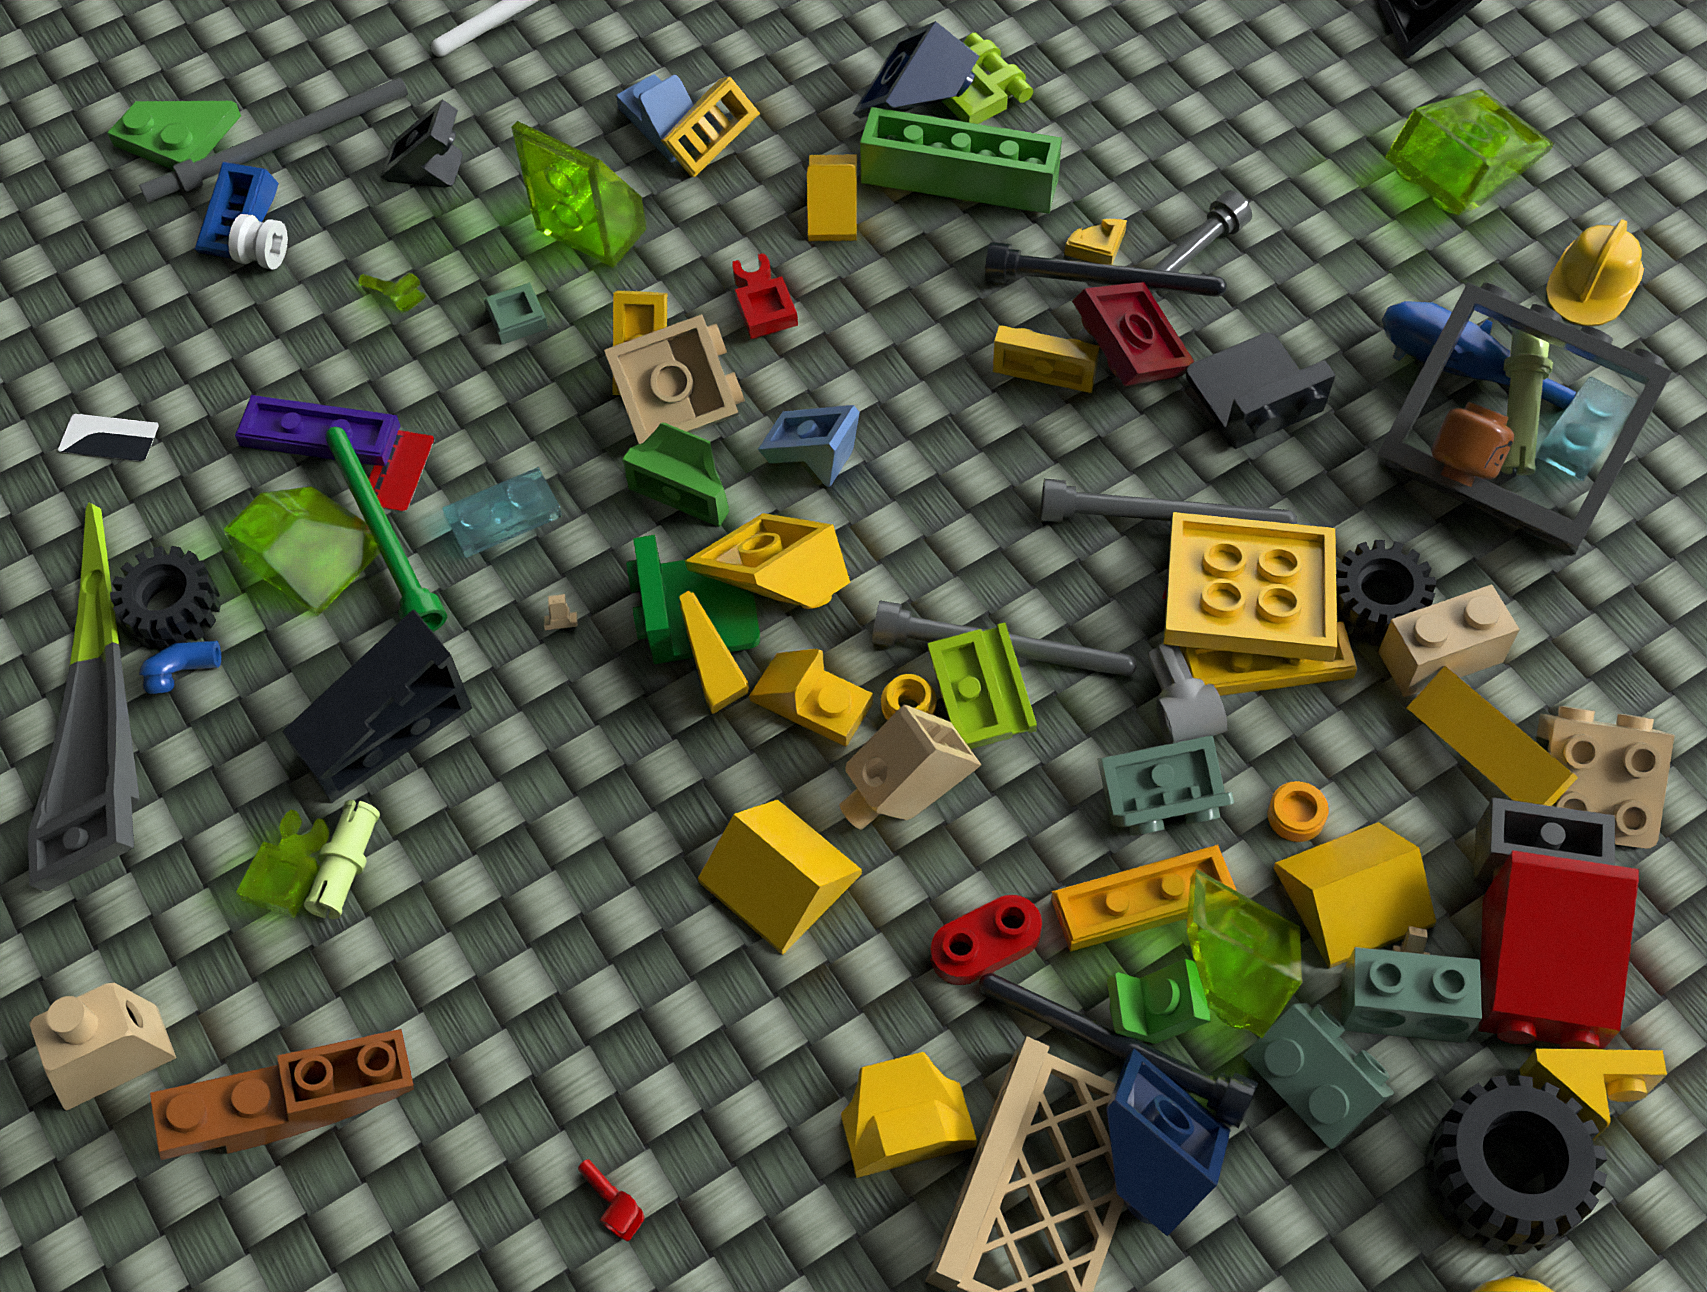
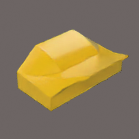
M925 1052L861 1067L852 1101L841 1112V1121L856 1178L974 1148L977 1144L960 1083L946 1078Z

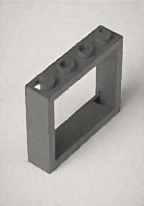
M1467 282L1377 453L1378 463L1570 553L1576 554L1673 371L1663 367L1664 360L1652 352L1640 348L1633 349L1632 353L1612 345L1613 338L1601 330L1589 326H1583L1581 330L1561 323V315L1550 308L1532 304L1529 309L1510 301L1511 294L1501 287L1490 283H1482L1481 287ZM1474 310L1646 385L1574 521L1489 481L1476 477L1472 487L1445 477L1441 475L1445 464L1435 460L1432 455L1404 443Z

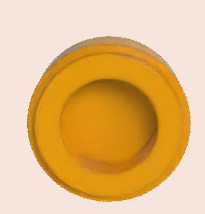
M1294 781L1283 784L1274 792L1268 807L1267 816L1270 826L1279 836L1293 842H1305L1315 838L1322 831L1328 817L1329 808L1325 796L1319 789L1306 782Z

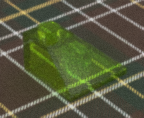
M312 486L260 493L223 529L241 564L317 616L380 554L366 522Z
M1196 869L1190 877L1186 932L1208 1008L1213 1010L1217 1017L1226 1025L1237 1030L1247 1029L1263 1038L1302 984L1300 926Z

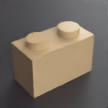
M1491 584L1391 619L1378 653L1402 695L1407 697L1421 692L1444 666L1461 678L1503 663L1520 629Z

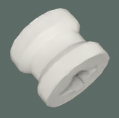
M240 214L233 222L229 234V253L232 259L243 264L257 261L263 268L277 269L281 265L287 250L288 237L285 224L273 219L266 220L263 223L259 222L253 215Z

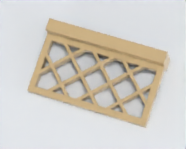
M1028 1036L1023 1040L1012 1056L925 1282L947 1292H950L952 1289L958 1292H1018L1020 1290L1022 1292H1035L1032 1285L1062 1273L1070 1292L1094 1291L1124 1205V1199L1117 1194L1116 1183L1114 1182L1111 1193L1091 1201L1076 1166L1105 1156L1115 1179L1111 1140L1097 1109L1108 1105L1116 1085L1115 1083L1048 1054L1050 1047ZM1052 1074L1072 1083L1082 1106L1054 1117L1043 1093L1049 1075ZM1089 1091L1103 1098L1093 1101ZM1038 1108L1043 1121L1031 1126ZM1086 1114L1100 1148L1072 1158L1058 1125ZM1047 1130L1061 1163L1032 1174L1022 1151L1023 1144L1027 1137ZM1017 1166L1022 1179L1009 1184L1014 1168ZM1065 1171L1080 1206L1051 1217L1036 1183ZM1025 1187L1040 1222L1010 1234L1000 1210V1205L1005 1195ZM1107 1204L1100 1222L1095 1208ZM1084 1214L1093 1234L1094 1242L1090 1253L1069 1260L1055 1225ZM994 1224L1000 1238L987 1243ZM1044 1230L1058 1266L1029 1278L1014 1242ZM1004 1247L1018 1283L998 1291L974 1280L973 1277L981 1256ZM1086 1263L1079 1282L1073 1268Z

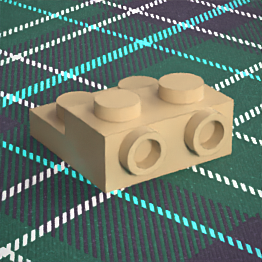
M702 314L604 350L639 444L643 443L656 430L659 424L663 422L693 433L739 416L736 404L744 402L745 399L735 372L724 375L718 356L727 353L717 323L707 327Z

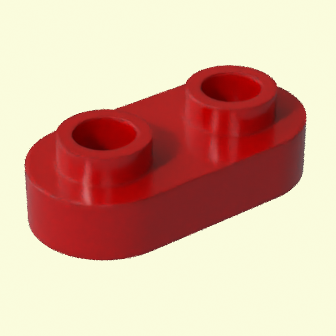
M1005 895L945 924L935 933L931 942L930 957L935 973L947 983L968 985L976 982L983 975L993 973L1028 955L1036 948L1040 940L1042 929L1041 914L1034 903L1027 898L1018 895ZM1007 916H1016L1021 919L1023 925L1017 929H1010L1004 926L1002 920ZM956 942H964L970 946L971 951L966 955L959 956L954 954L950 947Z

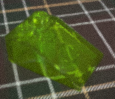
M1479 89L1415 108L1384 158L1397 167L1396 172L1401 178L1409 183L1420 185L1433 195V201L1438 207L1446 212L1460 215L1481 207L1550 152L1555 143L1486 91Z
M517 121L511 128L535 229L614 268L647 230L641 195L601 160Z

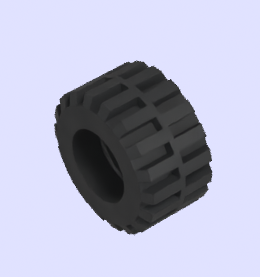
M1504 1075L1490 1078L1484 1087L1478 1082L1467 1089L1460 1099L1458 1098L1433 1131L1428 1142L1433 1146L1425 1155V1169L1434 1171L1432 1177L1427 1181L1431 1196L1442 1194L1445 1200L1438 1210L1446 1221L1455 1215L1463 1223L1457 1232L1466 1239L1470 1240L1476 1233L1483 1236L1482 1248L1497 1252L1504 1244H1508L1510 1254H1525L1533 1246L1537 1252L1552 1246L1559 1238H1564L1593 1211L1599 1202L1596 1195L1605 1188L1607 1174L1597 1170L1607 1161L1605 1147L1593 1146L1592 1139L1599 1133L1593 1120L1583 1123L1577 1116V1113L1583 1107L1573 1098L1566 1104L1556 1097L1560 1088L1548 1082L1540 1090L1533 1088L1532 1077L1518 1075L1510 1086ZM1501 1136L1514 1139L1525 1145L1536 1156L1542 1167L1545 1179L1544 1192L1541 1194H1523L1506 1187L1498 1181L1486 1164L1483 1154V1139Z

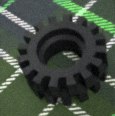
M1375 540L1372 550L1369 549L1366 542L1357 545L1355 553L1349 550L1344 554L1342 562H1339L1336 570L1337 615H1340L1338 622L1343 621L1345 629L1350 625L1354 627L1351 635L1352 638L1360 641L1363 633L1371 635L1369 645L1379 646L1382 637H1385L1391 619L1432 605L1436 594L1433 593L1436 587L1435 577H1429L1432 568L1427 561L1417 565L1420 557L1417 551L1412 549L1406 556L1401 553L1404 544L1394 541L1390 550L1385 549V540ZM1368 581L1388 583L1400 592L1402 601L1395 605L1376 603L1365 596L1361 590V585Z
M160 546L153 548L154 557L147 558L144 551L135 555L139 562L135 567L126 562L120 568L126 578L115 576L112 585L116 592H110V600L115 606L113 607L115 613L136 642L140 640L142 645L149 649H152L156 643L160 651L170 646L171 641L187 643L185 637L191 634L198 641L205 635L200 627L202 624L212 628L216 622L212 612H220L221 603L217 598L220 597V593L202 560L199 561L196 554L189 550L184 554L181 547L171 546L170 553L167 555L164 548ZM174 586L185 588L183 596L174 605L162 610L147 609L150 600L158 592Z

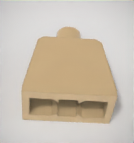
M904 704L846 763V772L857 789L845 798L839 806L848 821L860 830L864 829L880 814L909 820L922 812L982 764L951 722Z
M116 983L104 984L78 997H61L49 1007L48 1011L35 1016L29 1022L46 1075L62 1107L66 1111L176 1059L158 1007Z

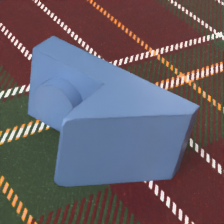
M653 74L617 94L618 109L671 163L677 159L661 140L694 105L677 75H672L661 81ZM697 123L691 127L704 144L709 141L708 136ZM685 135L678 140L688 153L696 149Z
M854 405L783 411L758 450L769 463L805 461L822 483L830 487L853 451L860 412Z

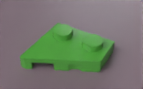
M135 101L107 133L113 146L174 170L173 165L190 158L193 162L205 158L237 122L241 114L237 104L233 101Z

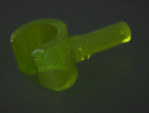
M407 273L396 283L384 281L366 274L360 275L358 280L359 285L389 296L392 302L403 312L409 311L426 298V295L417 289L421 283L412 273Z

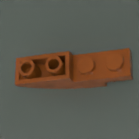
M402 1029L277 1055L278 1065L151 1092L150 1097L160 1159H169L221 1146H226L227 1154L269 1144L347 1119L414 1090Z

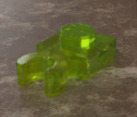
M289 810L280 823L282 839L279 845L276 846L263 841L236 891L241 900L295 918L320 869L316 859L309 855L320 850L328 840L329 828L324 820L317 818L312 829L307 834L297 835L303 820L297 811Z

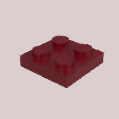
M1144 282L1085 288L1072 300L1081 316L1083 327L1095 338L1108 359L1107 362L1110 370L1122 381L1124 386L1183 376L1187 373L1188 366L1195 362Z

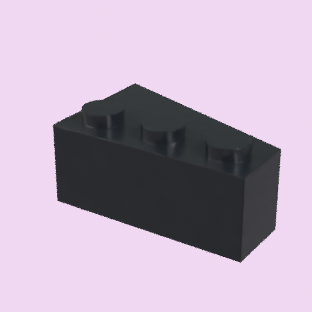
M413 609L282 732L297 758L330 802L333 803L471 710L472 705L452 655Z

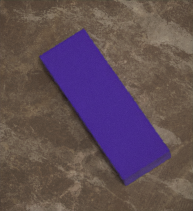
M251 395L235 433V438L241 447L335 460L326 442L325 435L329 428L340 427L346 432L361 464L386 466L401 425L397 415Z

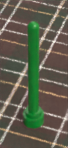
M340 427L329 428L325 435L326 442L402 596L399 601L400 608L398 610L400 619L402 620L414 609L432 632L438 630L447 620V613L439 597L434 593H430L427 588L421 587L346 432Z

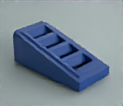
M222 162L195 246V250L198 253L232 259L229 253V245L216 243L215 240L218 235L229 236L231 227L224 226L226 220L235 221L240 214L253 215L259 222L263 221L274 200L279 185L267 169ZM242 190L248 191L247 196L240 195ZM234 205L244 206L242 212L232 210Z

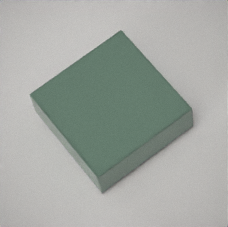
M530 282L483 298L486 310L502 345L549 329L544 312Z

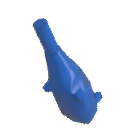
M1404 301L1388 307L1382 318L1386 337L1395 345L1393 358L1400 361L1407 354L1425 364L1452 312L1432 302ZM1486 319L1480 325L1468 321L1442 371L1471 379L1491 381L1510 386L1511 378L1506 376V372L1503 369L1504 360L1510 357L1511 352L1491 336L1492 321ZM1549 378L1543 380L1541 398L1567 410L1576 395V391Z

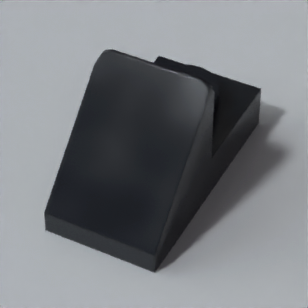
M442 99L392 141L380 177L394 183L451 187L455 182L463 157V152L452 145L456 137V132L452 128L458 109Z

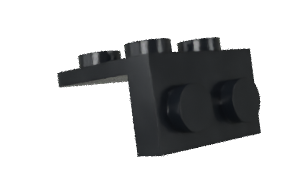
M1262 333L1196 361L1188 366L1186 373L1187 381L1234 449L1323 412L1336 376L1325 360L1300 370L1278 338L1272 333Z

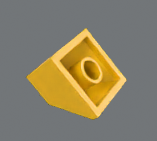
M766 513L760 514L685 560L688 571L777 601L801 605L805 609H813L827 604L832 599V594L850 583L833 524Z

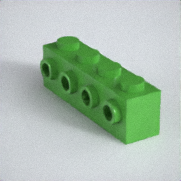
M871 107L860 141L861 183L1050 214L1059 178L1062 137Z

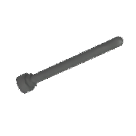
M1225 191L1210 204L1207 221L1152 269L1178 272L1219 235L1236 234L1252 219V210L1246 199L1235 191ZM1149 290V291L1151 292V294H1153V293L1156 292L1157 290ZM1085 328L1075 337V339L1093 345L1097 343L1095 338Z
M1044 478L1042 488L1040 521L1062 522L1063 517L1073 518L1074 513L1172 521L1173 512L1297 524L1296 514L1291 510L1076 492V486H1066V480Z
M880 600L875 617L872 643L894 647L896 642L906 643L907 638L934 642L978 630L979 628L911 617V611L901 609L902 604ZM1009 634L1015 655L1018 658L1121 676H1130L1137 668L1135 658L1128 654Z

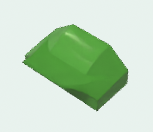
M663 422L659 424L656 430L643 443L631 447L622 459L628 488L632 491L718 527L721 526L730 512L723 485L715 468L711 443L706 439Z

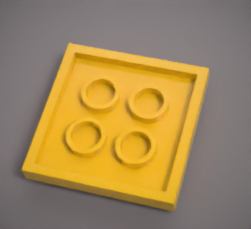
M1173 512L1170 528L1163 644L1333 662L1337 650L1335 528Z

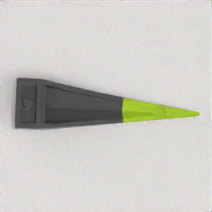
M88 502L85 511L77 619L63 704L41 793L28 831L29 886L49 891L134 849L132 810L140 800L116 617L113 609L114 605L110 600L112 587L102 512L99 507Z

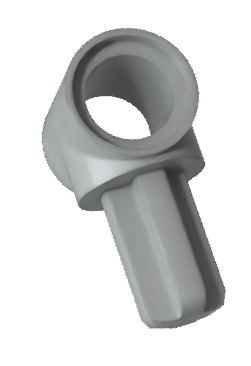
M1158 644L1157 648L1149 652L1148 660L1162 690L1156 700V713L1167 744L1204 736H1215L1227 732L1226 713L1214 685H1205L1203 680L1192 677L1179 646Z

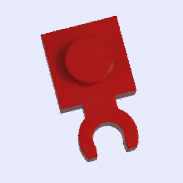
M764 253L758 254L759 269L755 272L744 271L739 260L733 261L732 264L734 282L738 289H735L736 303L750 339L798 326L797 311L783 277L771 279L770 261Z

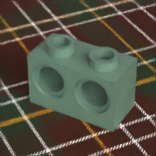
M1355 947L1342 971L1341 1025L1345 1031L1465 1043L1482 1019L1480 960Z

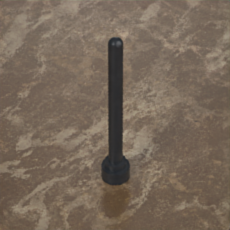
M990 242L985 264L986 282L1007 284L1009 279L1017 280L1018 276L1022 275L1104 285L1144 282L1149 290L1212 297L1222 296L1227 290L1226 281L1218 276L1021 255V250L1012 249V244Z
M987 973L980 978L979 990L984 996L1122 1061H1125L1130 1052L1136 1049L1182 1089L1208 1100L1206 1107L1217 1112L1216 1119L1238 1129L1241 1126L1257 1089L1258 1082L1236 1072L1232 1077L1220 1073L1217 1078L1134 1038L1117 1034L1114 1029L994 973Z

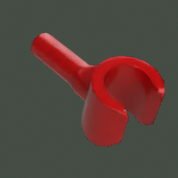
M590 1159L583 1161L579 1165L578 1171L600 1197L610 1204L599 1221L619 1238L626 1242L630 1241L644 1221V1212L631 1195L624 1191H619L615 1186H612Z

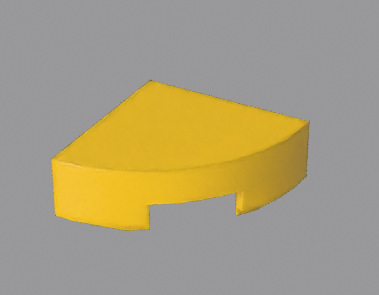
M1103 219L1099 225H1094L1084 230L1082 228L1077 229L1071 234L1065 244V255L1092 263L1112 265L1124 237L1127 220Z

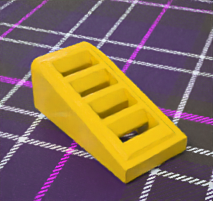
M730 76L721 78L694 104L661 141L691 177H695L760 113ZM719 100L722 101L734 116L730 121L716 106ZM707 112L722 127L719 134L704 117ZM696 123L711 140L708 146L704 144L691 128ZM683 135L688 138L700 153L695 160L678 141Z
M687 591L679 596L681 601L680 609L708 708L711 709L712 714L748 694L749 685L695 594Z

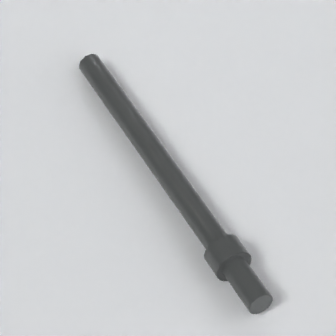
M399 77L196 162H193L191 158L173 165L174 171L140 184L139 187L147 203L180 189H183L185 193L203 186L202 180L219 174L222 162L243 164L408 95L407 88L402 78Z

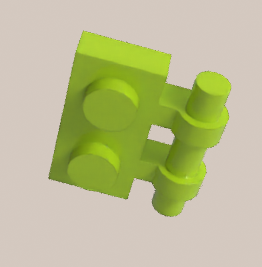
M971 33L966 37L964 44L980 56L971 70L975 74L974 79L960 97L955 96L942 100L962 122L980 124L1006 110L1008 96L1013 95L1020 103H1024L1031 98L1033 88L1025 81L1026 75L1015 64L1008 65L1000 57L1001 50L991 40H983L977 33ZM988 70L991 74L987 75L984 71Z

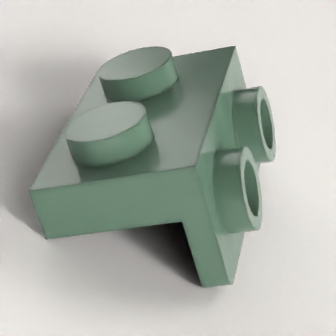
M1213 735L1097 759L1111 826H1128L1130 836L1165 829L1164 818L1183 814L1186 824L1216 819L1220 817L1219 807L1235 803L1233 793L1225 792Z
M1307 1003L1293 1004L1250 1047L1243 1057L1330 1149H1334L1380 1104L1386 1103L1395 1094L1385 1083L1390 1078V1075L1365 1050H1361L1358 1054L1355 1053L1340 1037L1345 1031L1341 1023L1323 1006L1317 1004L1312 1008Z

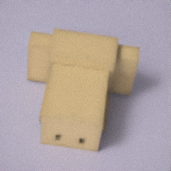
M565 594L548 596L549 616H544L545 630L578 626L577 612L570 613Z
M1409 926L1401 947L1393 945L1392 951L1430 955L1429 952H1424L1428 938L1427 930Z

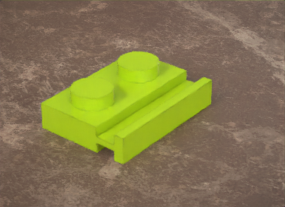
M1005 622L997 624L996 628L985 631L978 629L927 643L948 720L970 749L1012 738L1013 735L1027 731L1028 734L1037 731V723Z

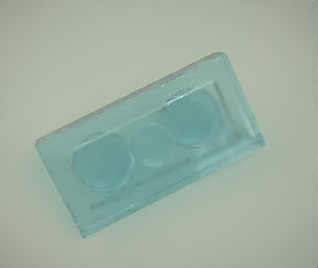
M1589 376L1541 444L1536 457L1584 481L1630 415L1637 400Z
M539 467L442 508L446 521L465 558L562 517L560 506Z

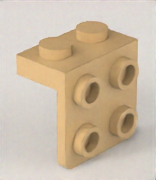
M1559 706L1558 716L1540 714L1537 736L1549 740L1548 752L1578 777L1552 806L1615 815V844L1645 849L1654 847L1659 839L1675 735L1652 729L1654 719L1640 716L1617 714L1616 724L1594 721L1595 711L1575 707Z

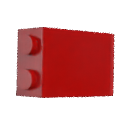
M1515 850L1511 851L1483 896L1480 964L1482 1019L1478 1024V1031L1497 1034L1498 1039L1511 1044H1529L1537 1040L1560 1044L1561 1049H1604L1621 1030L1639 883V869Z

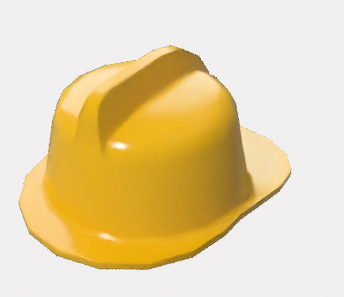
M1621 219L1616 226L1595 225L1587 228L1563 252L1550 274L1546 286L1548 303L1563 319L1582 326L1603 325L1616 319L1627 306L1642 279L1644 268L1641 262L1642 250L1639 241L1627 231L1626 220Z

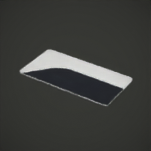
M73 414L58 451L145 461L159 425L154 422Z

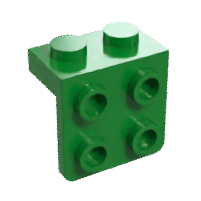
M655 535L633 538L636 559L626 561L631 593L641 592L643 606L633 607L637 639L648 638L654 664L694 658L680 609L681 601L679 596L687 591L695 594L729 652L752 649L759 645L761 637L753 592L688 571L685 560L661 563Z

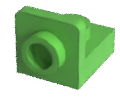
M1183 959L1142 978H1136L1119 972L1107 978L1110 998L1109 1009L1113 1019L1114 1030L1117 1034L1157 1044L1211 1022L1201 963Z

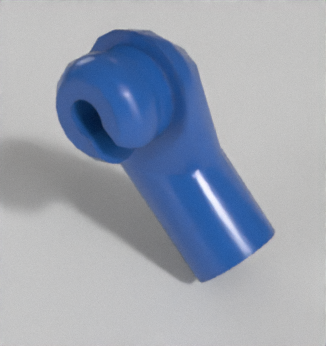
M218 641L175 643L143 661L139 671V675H143L144 678L143 689L149 694L169 692L175 685L172 677L174 672L219 668L221 665L220 644Z

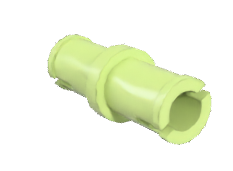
M354 800L346 801L331 842L324 844L321 848L318 859L322 864L310 894L304 902V907L316 916L326 918L329 908V918L338 919L342 914V907L354 877L360 875L364 870L367 860L363 854L375 823L380 817L379 811L368 803L359 801L357 810L354 811L356 802Z

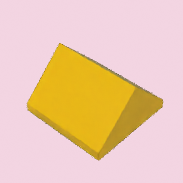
M777 799L733 814L702 869L698 881L783 955L862 875V869Z
M1379 822L1274 864V870L1328 969L1347 962L1355 947L1379 949L1404 939L1409 926L1429 929L1436 924L1420 848Z

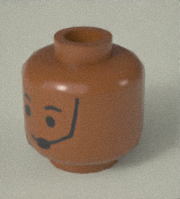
M1467 402L1465 409L1454 408L1450 410L1431 449L1435 460L1445 464L1441 475L1472 487L1476 477L1483 480L1496 478L1514 442V433L1506 426L1509 418L1471 402Z

